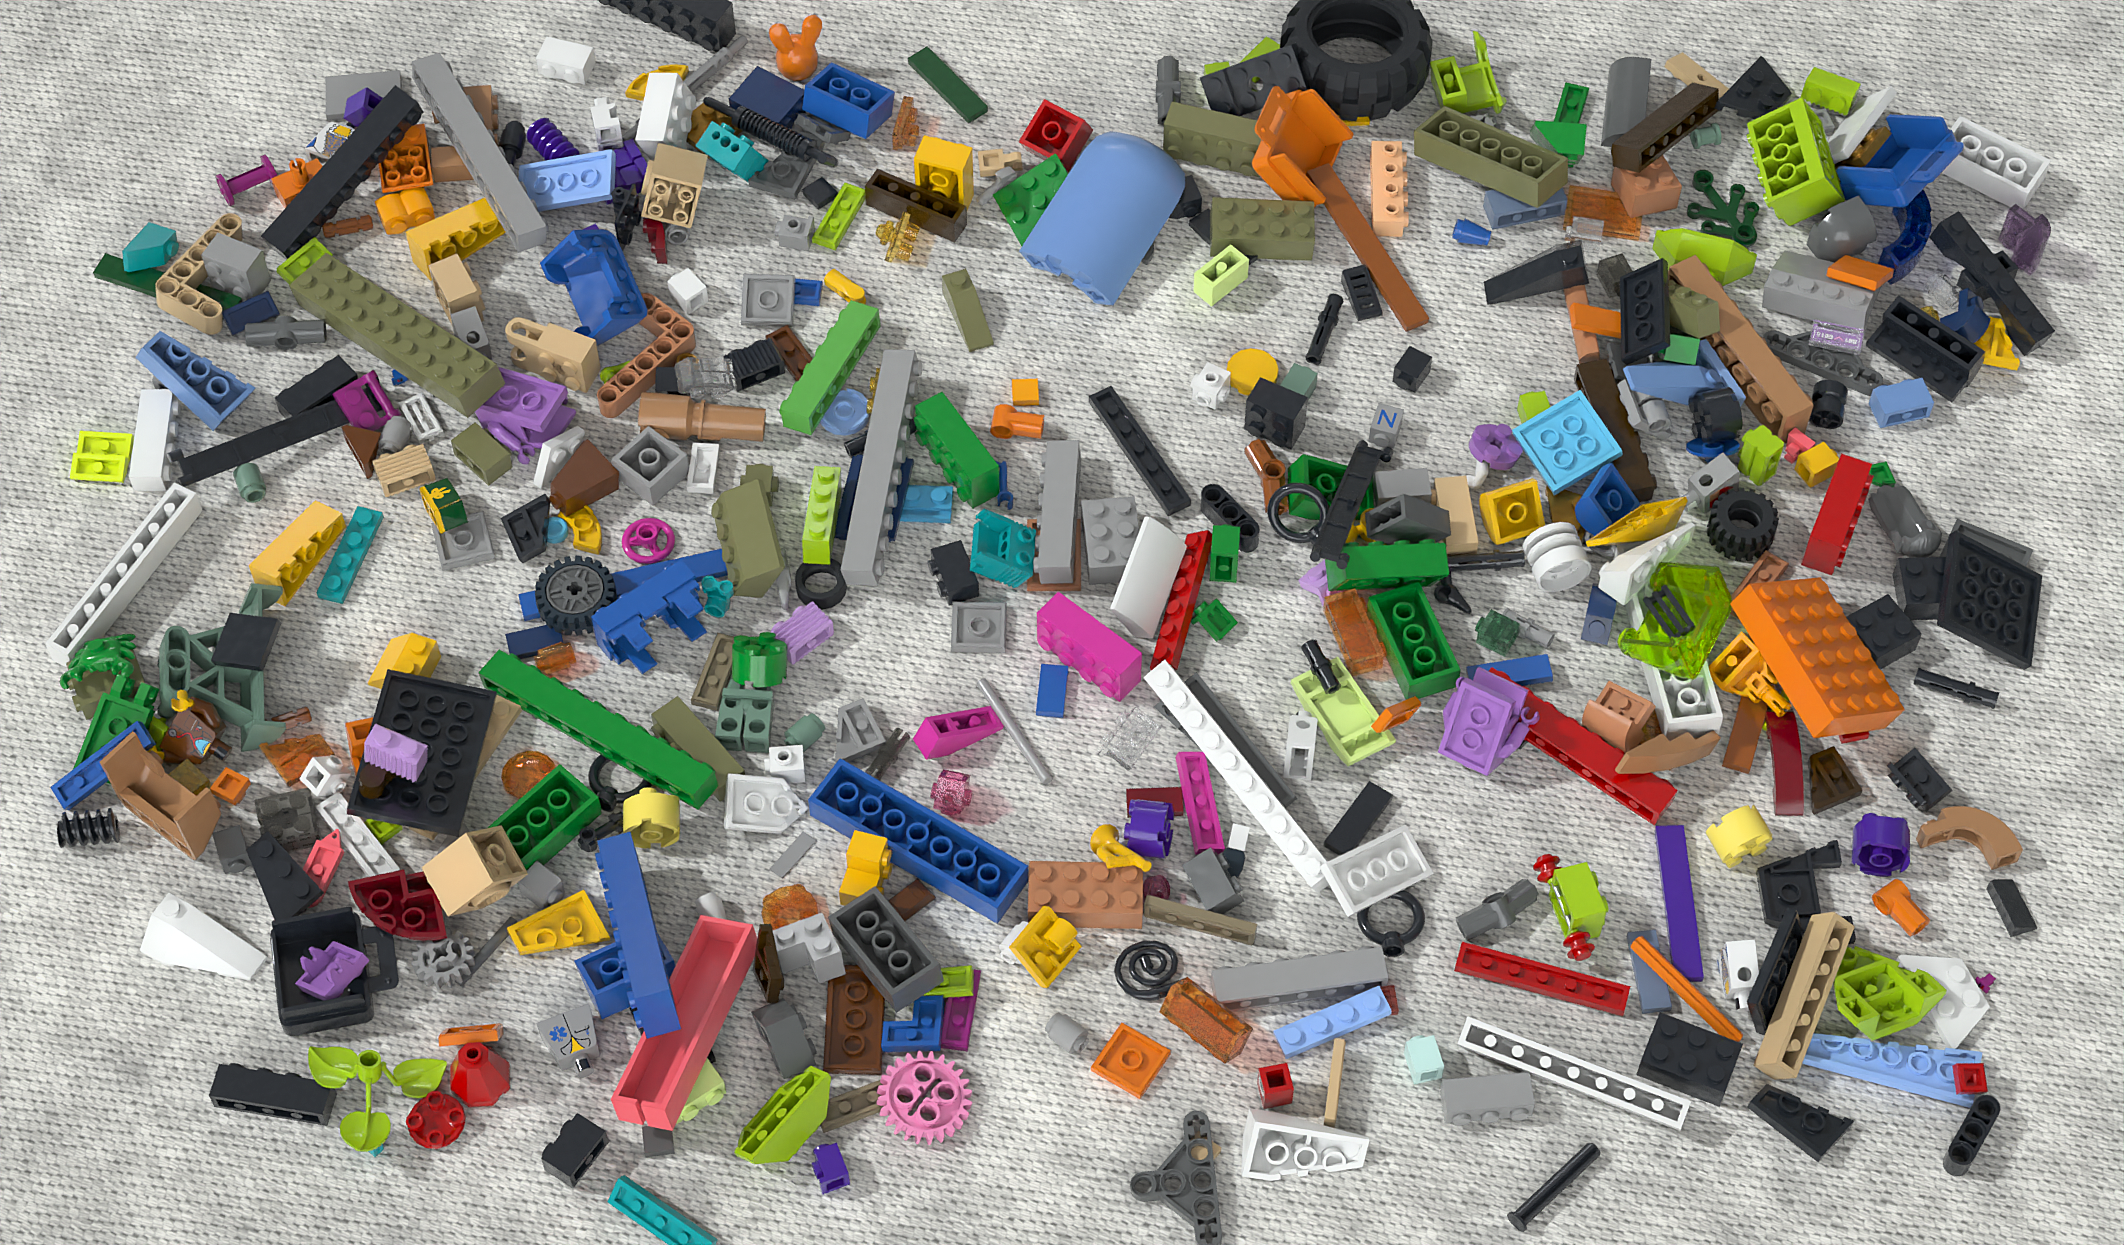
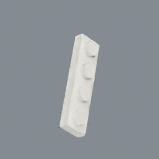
M339 791L315 806L317 813L332 832L339 829L342 845L368 877L400 870L358 816L347 814L348 802Z

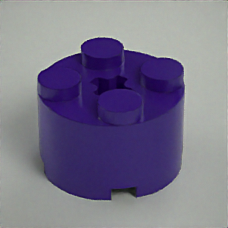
M1131 799L1129 805L1131 822L1126 823L1124 828V840H1128L1127 848L1141 857L1166 859V856L1170 853L1173 838V829H1171L1170 820L1174 821L1173 804Z
M1875 813L1863 815L1862 820L1853 828L1852 863L1854 866L1856 863L1860 866L1862 873L1879 877L1892 876V871L1899 869L1900 873L1905 871L1910 864V829L1907 826L1908 822L1904 818L1878 816Z

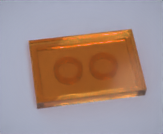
M1574 185L1569 186L1563 230L1639 241L1642 216L1630 218L1617 192Z

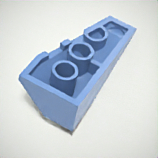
M1662 361L1626 366L1623 369L1632 391L1689 406V398L1694 397L1696 393L1723 388L1720 382L1721 377L1715 370L1697 365Z

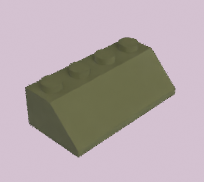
M756 479L722 492L711 509V514L715 519L717 538L720 540L722 548V559L726 564L728 580L733 584V596L762 598L785 568L763 479Z

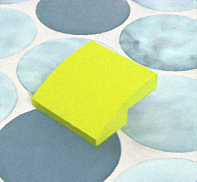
M80 431L77 453H73L70 479L124 483L132 454L134 436L127 433Z

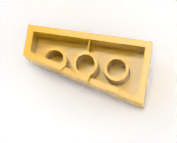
M482 198L406 231V236L413 263L432 281L428 265L458 254L460 260L463 261L506 232L487 200Z
M315 500L249 564L254 583L283 587V594L276 603L286 606L346 528L343 514Z

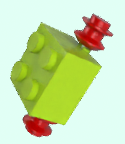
M1544 854L1537 858L1536 863L1533 865V870L1541 872L1537 877L1539 882L1550 885L1548 896L1565 937L1563 946L1571 948L1567 953L1568 958L1575 959L1576 961L1585 960L1591 956V952L1595 949L1594 944L1587 943V941L1600 937L1602 927L1605 925V915L1609 910L1607 900L1604 895H1600L1597 875L1594 871H1590L1587 862L1564 868L1557 867L1560 858L1552 856V854Z

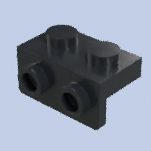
M1913 748L1894 765L1891 762L1886 765L1891 771L1887 776L1898 788L1903 785L1909 793L1906 795V798L1916 809L1921 805L1927 812L1953 791L1916 748Z

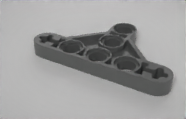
M1828 324L1827 327H1824L1826 329H1831L1850 334L1852 332V330L1849 329L1840 330L1836 328V326ZM1770 330L1763 335L1768 348L1781 361L1825 379L1839 381L1849 389L1871 396L1873 389L1883 384L1882 375L1873 369L1865 367L1858 354L1810 345L1812 331L1789 336L1780 331ZM1773 340L1777 342L1774 346L1770 345ZM1787 345L1786 351H1783L1784 346ZM1794 349L1801 350L1804 356L1795 357L1791 354V351ZM1823 359L1827 361L1828 366L1819 367L1815 361ZM1847 369L1853 373V376L1844 377L1839 371ZM1861 375L1859 381H1857V376ZM1869 380L1874 381L1872 385L1867 384Z
M1195 1110L1189 1112L1184 1118V1139L1157 1170L1135 1174L1130 1181V1191L1132 1196L1138 1201H1161L1194 1227L1196 1245H1221L1222 1229L1210 1121L1205 1113ZM1193 1120H1199V1124L1202 1125L1200 1126L1201 1138L1195 1139L1194 1128L1191 1126L1193 1125ZM1196 1146H1203L1207 1149L1208 1155L1202 1160H1196L1191 1155L1192 1149ZM1198 1175H1207L1211 1179L1210 1185L1206 1188L1197 1187L1194 1180ZM1176 1177L1182 1184L1178 1190L1170 1191L1165 1187V1181L1168 1178ZM1146 1180L1151 1183L1152 1188L1148 1193L1141 1194L1135 1189L1136 1183ZM1201 1203H1210L1214 1207V1211L1210 1216H1202L1198 1213L1197 1208ZM1210 1224L1211 1235L1216 1237L1213 1238L1211 1244H1206L1205 1239H1200L1205 1237V1225Z

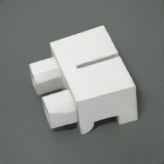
M609 97L594 99L595 106L590 108L598 152L611 149L614 151L623 147L616 104H610Z

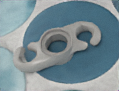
M781 548L785 568L777 577V590L782 609L787 610L789 608V591H791V574L786 550Z

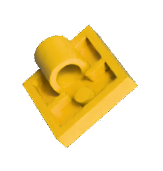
M1043 906L1012 942L1009 949L1041 987L1048 988L1082 946L1075 939L1078 934L1075 927L1067 920L1058 918L1049 906Z

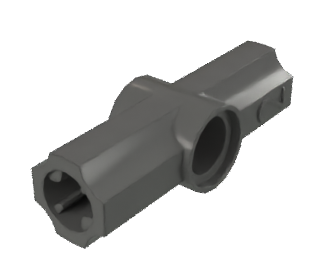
M1164 56L1158 60L1156 103H1158V124L1163 127L1171 102L1181 103L1179 60L1173 56Z
M280 316L276 318L275 322L247 323L245 325L247 347L275 345L278 349L290 350L296 348L297 344L325 343L327 341L325 319L297 321V319L291 316Z

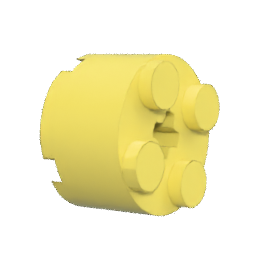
M643 788L639 791V794L631 796L624 801L623 833L631 832L635 847L650 848L651 843H661L662 848L670 846L679 840L680 804L678 796L656 793L654 788Z
M1746 805L1726 814L1721 818L1723 821L1721 825L1716 828L1713 823L1705 832L1720 859L1728 868L1743 861L1742 857L1751 853L1752 857L1760 855L1767 850L1765 844L1773 839L1771 831L1755 805H1752L1751 809L1749 805Z

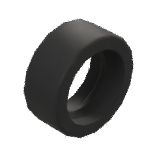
M831 558L830 565L802 563L796 571V591L798 598L804 605L814 602L819 609H828L839 604L846 595L847 585L841 573V564ZM829 573L836 578L837 584L828 592L816 593L806 588L805 581L813 574Z

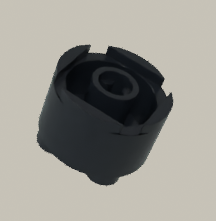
M1724 387L1699 392L1694 397L1689 398L1688 405L1693 413L1695 422L1692 424V432L1695 438H1701L1703 443L1713 444L1740 437L1737 431L1742 430V412L1739 401H1733L1731 394H1735L1732 388Z

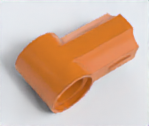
M1000 404L994 408L990 433L994 437L1009 439L1013 435L1041 439L1044 428V415L1017 412L1011 405Z
M1894 879L1872 895L1875 907L1884 915L1890 914L1910 937L1921 932L1930 922V919L1911 900V895L1906 885L1898 879Z

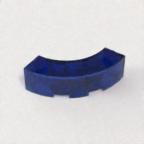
M1924 190L1907 206L1902 208L1893 207L1892 213L1898 222L1900 236L1892 244L1883 248L1878 261L1879 265L1894 269L1892 278L1888 280L1890 285L1906 277L1915 268L1932 229L1930 213L1932 209Z

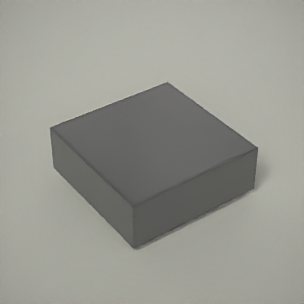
M642 1126L645 1158L675 1154L672 1131Z

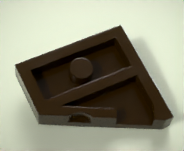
M1835 746L1809 757L1811 808L1814 815L1861 796L1862 788Z
M760 924L753 973L766 1002L777 1003L780 991L784 989V976L780 970L772 925Z

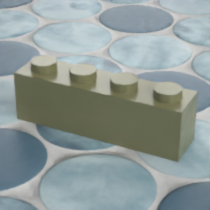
M1669 280L1670 326L1698 339L1719 332L1718 302L1704 294L1691 290V288Z
M677 696L651 714L653 722L651 729L657 738L665 739L671 747L678 751L684 750L694 760L700 763L705 762L713 767L719 786L710 796L714 795L721 802L725 799L728 773L745 775V770Z

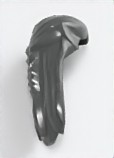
M1898 483L1894 487L1884 485L1877 489V494H1870L1871 497L1868 498L1871 511L1876 516L1886 535L1894 543L1897 553L1902 552L1909 558L1929 557L1938 549L1942 537L1940 529L1932 520L1927 519L1911 492L1905 486H1900Z

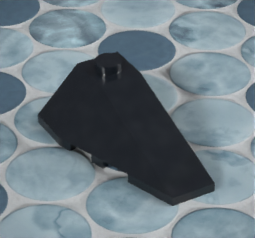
M1582 240L1555 245L1484 281L1487 305L1589 284Z

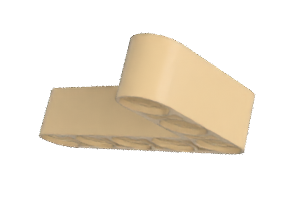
M233 213L222 215L156 282V301L158 307L208 335L217 334L222 330L223 316L222 307L217 301L195 290L208 277L201 254L217 233L242 241V220Z

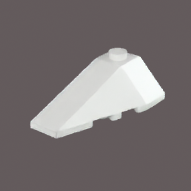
M1249 1108L1243 1133L1241 1174L1243 1177L1273 1181L1281 1179L1280 1175L1297 1173L1299 1177L1308 1175V1171L1325 1169L1327 1172L1363 1167L1369 1138L1285 1114Z

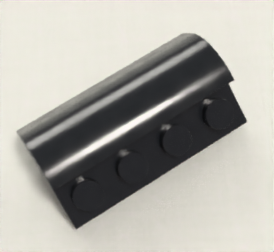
M1900 295L1896 297L1883 313L1882 324L1866 342V347L1913 378H1923L1927 387L1951 403L1965 386L1968 387L1971 384L1985 358L1984 350Z

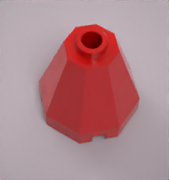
M481 1042L466 1043L458 1051L450 1066L451 1093L459 1097L468 1107L493 1106L503 1093L505 1094L510 1090L509 1062L494 1049Z

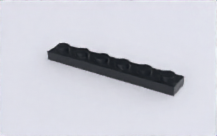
M1109 386L1090 395V405L1167 516L1191 506V498L1113 387Z

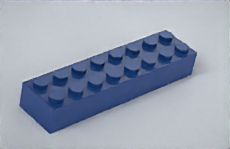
M841 758L808 799L811 817L849 839L852 838L854 830L887 838L888 849L892 851L891 863L996 924L999 923L1029 882L1028 865Z
M631 832L598 840L600 852L595 853L599 870L604 869L603 872H599L603 889H609L604 892L607 907L613 908V910L608 911L612 928L618 927V930L613 931L617 948H623V950L617 952L621 967H627V970L622 971L626 988L632 987L631 991H627L631 1009L636 1007L638 1009L633 1012L637 1028H644L647 1039L680 1030L681 1026L650 900Z

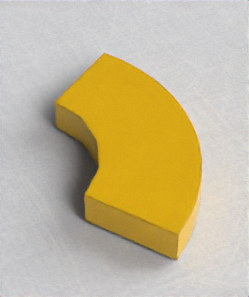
M678 64L663 65L649 73H678L684 81L689 72V67ZM642 73L631 82L625 91L627 98L644 101L649 73Z
M584 506L583 509L568 517H565L560 511L558 517L564 519L574 533V549L599 555L602 546V531L592 509L589 506Z

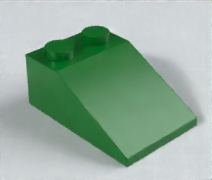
M1302 454L1287 468L1288 484L1298 482L1315 487L1324 495L1330 507L1347 469V465ZM1373 478L1355 520H1360L1361 514L1366 509L1374 508ZM1300 493L1288 495L1289 515L1308 520L1320 519L1319 508L1313 499Z

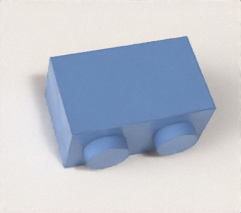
M1918 378L1914 380L1906 379L1893 385H1881L1873 389L1868 404L1879 427L1885 428L1929 417L1934 401L1923 378Z

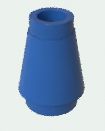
M1466 218L1464 220L1457 219L1452 239H1456L1457 243L1487 246L1491 231Z

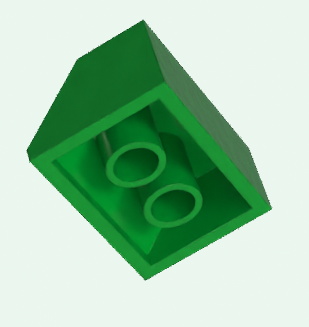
M1535 120L1530 130V137L1538 146L1567 157L1568 168H1573V165L1578 164L1584 156L1587 124Z

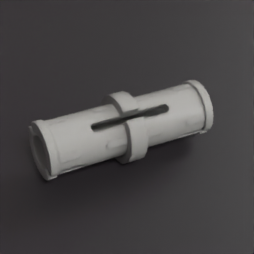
M1506 608L1500 617V624L1519 633V637L1523 639L1528 638L1545 649H1548L1554 639V633L1535 624V620L1531 618L1526 619L1509 608Z

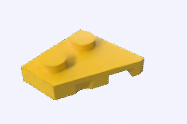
M1990 317V323L1986 332L1974 343L1985 351L1983 364L2017 371L2020 361L2018 358H2015L2011 348L2013 345L2009 336L2005 333L2006 328L2003 321L1999 318Z

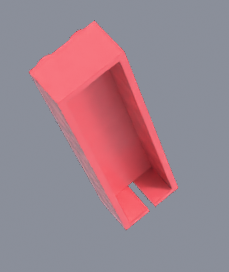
M700 915L669 979L681 1029L648 1039L645 1032H643L611 1098L619 1120L641 1125L646 1120L650 1127L673 1131L755 957L757 936L753 924Z

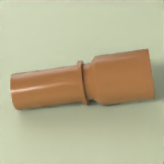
M642 392L638 415V426H641L640 433L649 426L661 436L675 440H687L691 436H698L699 440L720 441L722 438L763 442L766 409L706 403V400L702 399L701 403L694 402L690 396L651 392Z

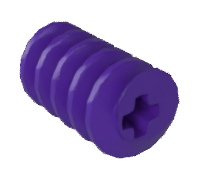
M540 118L530 125L526 135L527 141L533 145V148L538 151L545 161L580 155L579 150L574 148V145L557 129L554 123H550L549 118Z

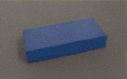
M1041 664L1036 716L1064 717L1068 666Z

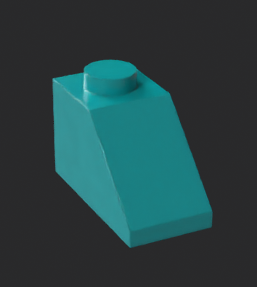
M148 222L122 250L124 271L132 272L165 265L177 254L179 249L176 230Z

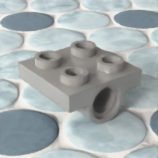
M1627 379L1617 384L1621 393L1620 400L1627 409L1628 421L1633 428L1642 430L1650 436H1655L1662 440L1672 436L1670 430L1672 422L1662 398L1632 391Z

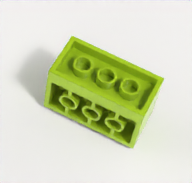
M1802 97L1747 123L1749 134L1746 135L1750 146L1754 148L1755 153L1752 154V158L1760 170V173L1757 174L1758 180L1766 192L1763 194V198L1768 208L1773 207L1779 220L1783 219L1788 226H1791L1845 201L1823 123Z

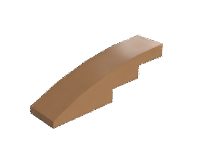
M1714 730L1696 740L1689 732L1671 741L1662 733L1626 752L1615 771L1618 774H1637L1664 771L1684 766L1710 755L1721 738Z

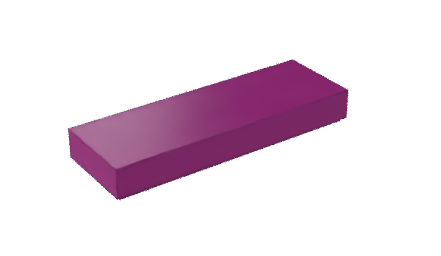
M973 969V996L947 998L941 1039V1048L968 1052L981 970Z

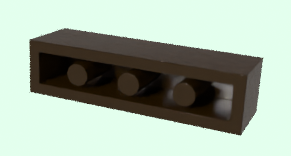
M876 169L865 185L867 206L954 243L967 226V209L965 205L885 171Z

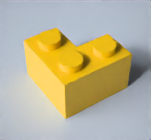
M854 830L846 853L847 870L839 890L840 905H847L874 886L884 895L882 885L884 879L889 880L893 864L889 863L892 851L888 849L887 838Z

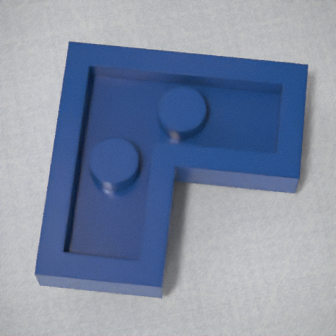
M943 995L921 996L915 1000L912 1021H884L881 1043L883 1052L941 1051L945 1004Z

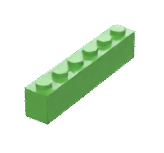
M851 300L847 307L841 310L838 321L834 327L828 330L827 338L822 345L817 347L814 358L810 363L806 364L803 375L799 381L794 383L787 400H783L780 405L779 413L782 416L783 427L808 435L813 434L881 327L878 308Z

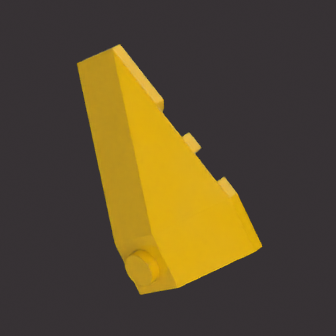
M1686 496L1642 504L1586 541L1587 547L1650 541L1673 531L1688 502Z

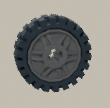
M575 555V561H571L570 556L564 557L565 563H561L558 559L554 561V568L548 565L545 568V573L541 572L539 581H536L535 600L540 617L550 629L554 627L555 632L561 633L564 630L565 635L571 636L572 631H575L576 636H581L582 630L586 629L587 633L590 634L593 632L591 616L600 608L607 607L617 600L613 576L606 566H602L600 561L596 560L593 563L591 557L586 556L585 561H583L582 556Z

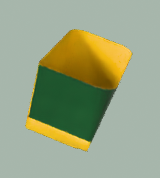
M448 478L419 488L425 510L440 533L468 523L463 502Z

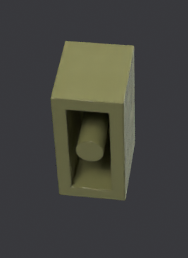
M476 422L451 440L454 455L488 486L513 468L511 461L512 453L509 448L502 443L499 444L487 428L482 429Z

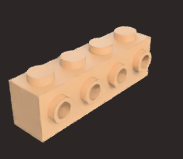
M1371 141L1372 230L1376 236L1402 237L1403 227H1408L1409 213L1404 212V207L1408 206V192L1403 191V187H1407V172L1403 171V167H1406L1407 152H1402V141Z

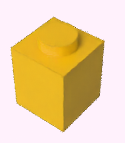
M1822 442L1798 455L1794 470L1812 488L1833 476L1839 457L1833 449H1830L1825 442Z

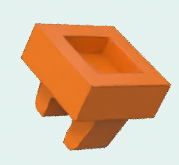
M225 767L210 790L213 795L236 805L245 797L246 790L251 785L249 778Z

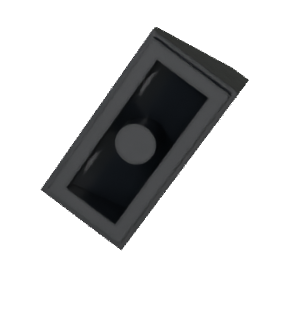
M1994 879L1989 882L1986 890L2010 937L2038 928L2013 879Z

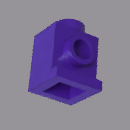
M837 1142L831 1145L822 1144L817 1146L813 1150L816 1161L811 1164L817 1180L819 1179L822 1195L850 1185L849 1173Z

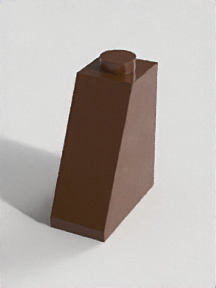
M587 439L582 442L551 482L550 502L556 510L559 509L565 517H568L583 509L584 506H588L618 490L619 472Z

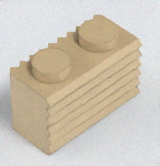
M423 443L417 446L408 445L402 451L393 454H382L372 461L385 497L436 480L432 464Z

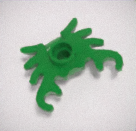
M122 634L86 641L83 644L84 648L76 652L69 664V670L62 674L59 681L61 687L64 690L68 689L69 685L67 682L73 678H76L77 682L82 681L83 673L86 670L93 673L96 670L105 672L111 669L113 675L121 671L122 678L129 677L134 671V666L124 658L126 657L130 660L135 658L134 653L130 650L136 649V645L130 641L134 640L136 636L134 634Z

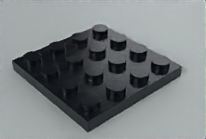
M1956 530L1949 534L1937 626L2025 670L2032 666L2043 575Z

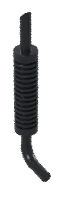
M705 97L703 99V103L707 107L732 118V125L754 137L770 143L804 161L814 158L819 163L830 168L838 166V159L817 149L816 141L811 138H807L745 106H739L737 109H734L712 97Z

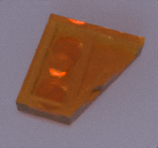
M320 734L308 735L301 739H284L285 743L268 746L266 742L259 745L260 751L288 788L300 781L299 778L313 757L335 756L333 750Z

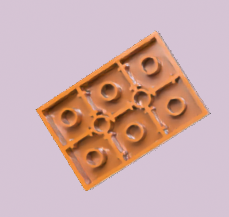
M1821 577L1752 583L1730 603L1813 738L1885 729L1905 710L1899 696L1890 687L1884 673L1874 662L1870 651L1860 640L1856 629L1850 624L1843 613L1842 607L1836 602L1829 591L1828 585Z

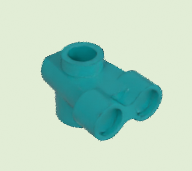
M705 576L701 581L702 590L708 597L704 610L713 617L721 618L730 608V598L734 595L733 584L729 580L719 582L713 576Z

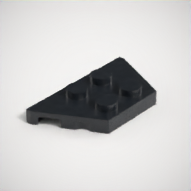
M1760 56L1717 101L1714 108L1720 111L1724 107L1737 110V116L1755 120L1782 107L1789 100L1792 92L1765 58Z

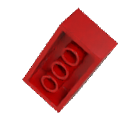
M1841 453L1812 529L1801 563L1802 566L1831 576L1835 566L1841 568L1874 475L1869 474L1872 463Z

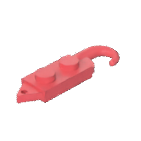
M339 829L334 830L321 841L316 840L303 867L308 876L324 892L308 908L321 903L345 853L341 847Z

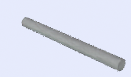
M985 678L977 682L978 688L1042 784L1050 783L1052 777Z

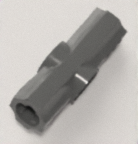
M1521 879L1504 892L1494 893L1486 897L1482 901V905L1456 917L1457 926L1465 940L1469 941L1491 929H1501L1514 923L1517 919L1515 915L1537 901V895H1539L1537 888L1528 879Z

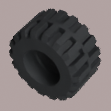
M1738 488L1736 492L1731 489L1727 491L1726 495L1722 493L1718 500H1715L1707 524V536L1710 537L1709 542L1711 546L1716 545L1715 551L1718 553L1723 551L1725 553L1724 557L1728 559L1731 556L1736 557L1735 561H1741L1742 558H1746V561H1752L1754 556L1758 559L1765 550L1768 551L1770 549L1779 518L1777 517V508H1773L1774 503L1771 499L1766 500V495L1763 493L1756 494L1754 489L1745 491L1744 488ZM1744 520L1755 528L1742 529L1735 526L1731 521Z

